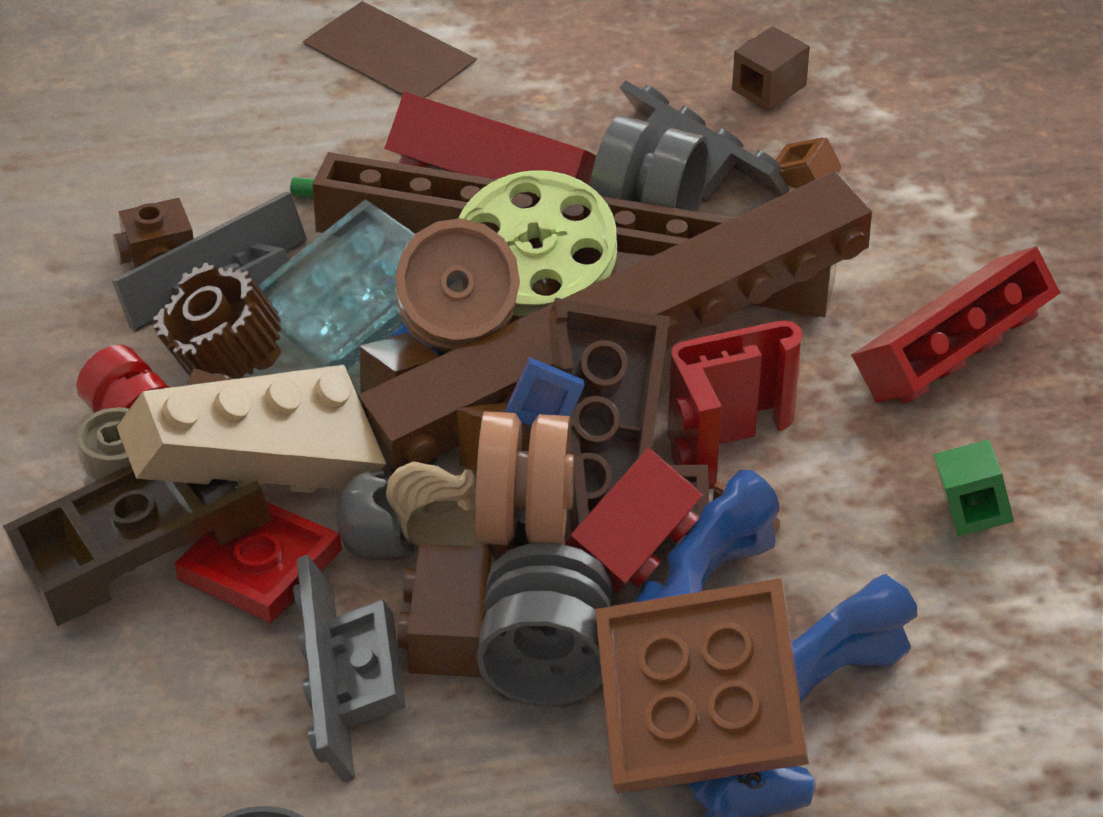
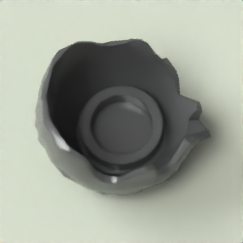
M367 470L364 473H360L351 479L340 494L337 505V525L340 537L349 552L358 557L381 559L411 556L415 546L403 543L400 540L402 533L397 516L386 497L388 476L381 470L376 472Z

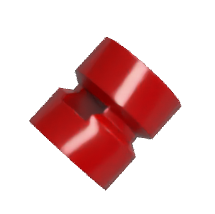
M122 344L108 346L96 352L84 364L79 372L76 383L78 396L94 413L108 408L121 407L130 409L142 391L170 388L131 347Z

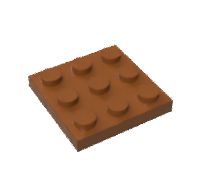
M781 578L595 609L612 783L617 794L809 764L786 594Z

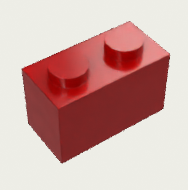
M648 447L572 532L564 545L581 549L599 560L611 575L613 591L616 594L628 581L639 588L661 562L653 552L667 537L677 544L699 519V516L691 509L703 494Z

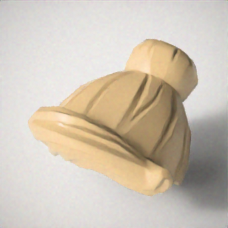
M413 461L397 468L388 479L387 501L395 511L402 536L406 541L411 542L418 548L419 543L487 546V544L476 542L475 476L471 470L465 469L461 475H453L438 466Z

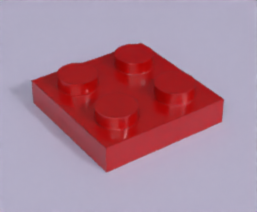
M266 501L272 521L220 547L208 532L198 539L174 564L177 580L272 623L295 599L293 588L299 584L297 558L308 555L321 572L342 551L340 533Z

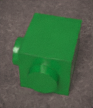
M990 439L934 454L945 501L957 537L1014 522L1003 474Z

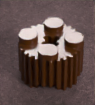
M204 263L200 269L194 267L192 273L188 274L185 272L182 274L183 279L178 283L180 293L172 295V303L166 304L165 309L161 308L159 314L153 317L156 323L154 325V329L157 332L156 335L189 376H191L195 368L211 374L219 373L227 375L232 379L244 378L245 374L252 375L254 368L258 370L270 368L281 354V348L276 343L281 338L278 332L282 330L279 324L281 322V318L278 316L279 313L249 272H243L242 269L235 271L233 267H229L225 271L223 267H220L217 270L215 266H209L208 263Z

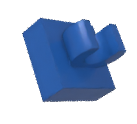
M529 357L506 406L505 413H516L522 423L531 427L539 414L571 416L584 388V381Z

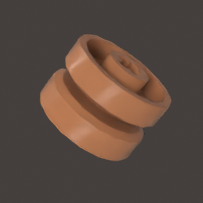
M462 218L433 223L416 233L401 253L395 280L399 316L413 337L428 348L445 353L508 325L512 318L520 285L515 255L505 239L485 224ZM450 281H462L464 291H451L449 289Z
M484 411L479 438L476 477L475 534L477 543L508 545L516 534L519 508H526L525 529L526 538L529 543H559L564 545L567 510H571L574 481V455L570 454V416L539 414L532 423L529 451H522V424L517 414Z

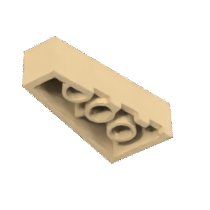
M345 365L142 391L117 426L136 479L209 484L212 479L235 481L238 487H244L257 480L260 485L263 483L290 485L292 492L313 493L317 488L337 489L338 495H340L352 478L367 470L376 472L386 465Z

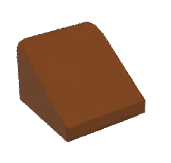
M823 137L786 144L776 158V161L782 167L779 174L788 186L799 188L833 171L839 173L841 170V164L828 138Z

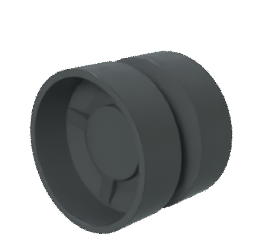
M619 115L612 121L602 139L594 163L590 187L602 197L698 212L709 167L710 151L708 139L702 135L670 128L659 141L658 129L654 123Z

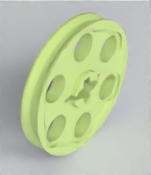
M539 170L519 172L502 177L477 192L469 200L459 218L478 223L491 222L496 224L500 228L497 234L505 239L515 255L520 285L512 315L525 317L552 304L555 298L563 299L610 277L614 269L617 257V235L613 214L608 204L597 191L572 176ZM522 192H531L540 197L539 202L530 208L522 209L511 203L513 197ZM576 204L584 205L591 211V214L581 221H571L562 215L565 208ZM539 238L543 247L533 249L529 239ZM585 247L597 249L602 254L600 260L589 265L576 262L572 256L576 251ZM543 278L555 279L561 284L560 290L550 296L538 295L531 288L535 282Z

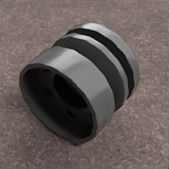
M530 543L508 550L493 563L487 577V595L483 605L485 617L480 627L477 650L480 674L496 691L512 700L536 706L564 705L584 699L598 689L602 682L595 609L611 607L613 605L611 575L596 558L581 549L559 543Z

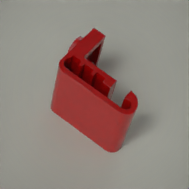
M776 321L686 340L673 346L671 350L667 434L671 442V455L674 465H708L709 489H713L717 483L719 444L755 437L757 411L774 408L773 422L778 431L785 430L793 423L802 344V330L797 324L791 321Z

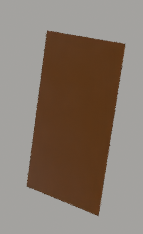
M361 1L302 41L308 46L401 94L405 91L423 98L477 60V58L364 1Z

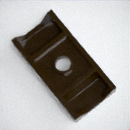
M129 465L5 524L3 528L16 560L58 627L112 600L106 582L131 572L137 567L178 547L184 546L208 532L220 547L238 537L246 535L248 532L272 521L262 487L257 480L244 487H238L235 481L212 479L209 484L136 479L132 466ZM142 512L141 515L135 518L124 519L131 513Z

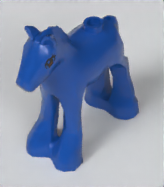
M739 470L727 482L722 495L704 507L692 530L668 554L670 572L665 585L655 581L643 582L642 589L633 603L701 592L708 577L723 563L753 557L773 549L776 543L773 522L780 507L776 493L769 483L753 470ZM888 574L876 577L857 593L839 603L799 638L792 641L800 702L818 683L843 666L891 667L909 653L911 645L903 626L916 618L918 612L917 604L908 588ZM793 766L691 782L689 786L694 799L707 807L706 817H766L810 806L816 788V780L806 768Z

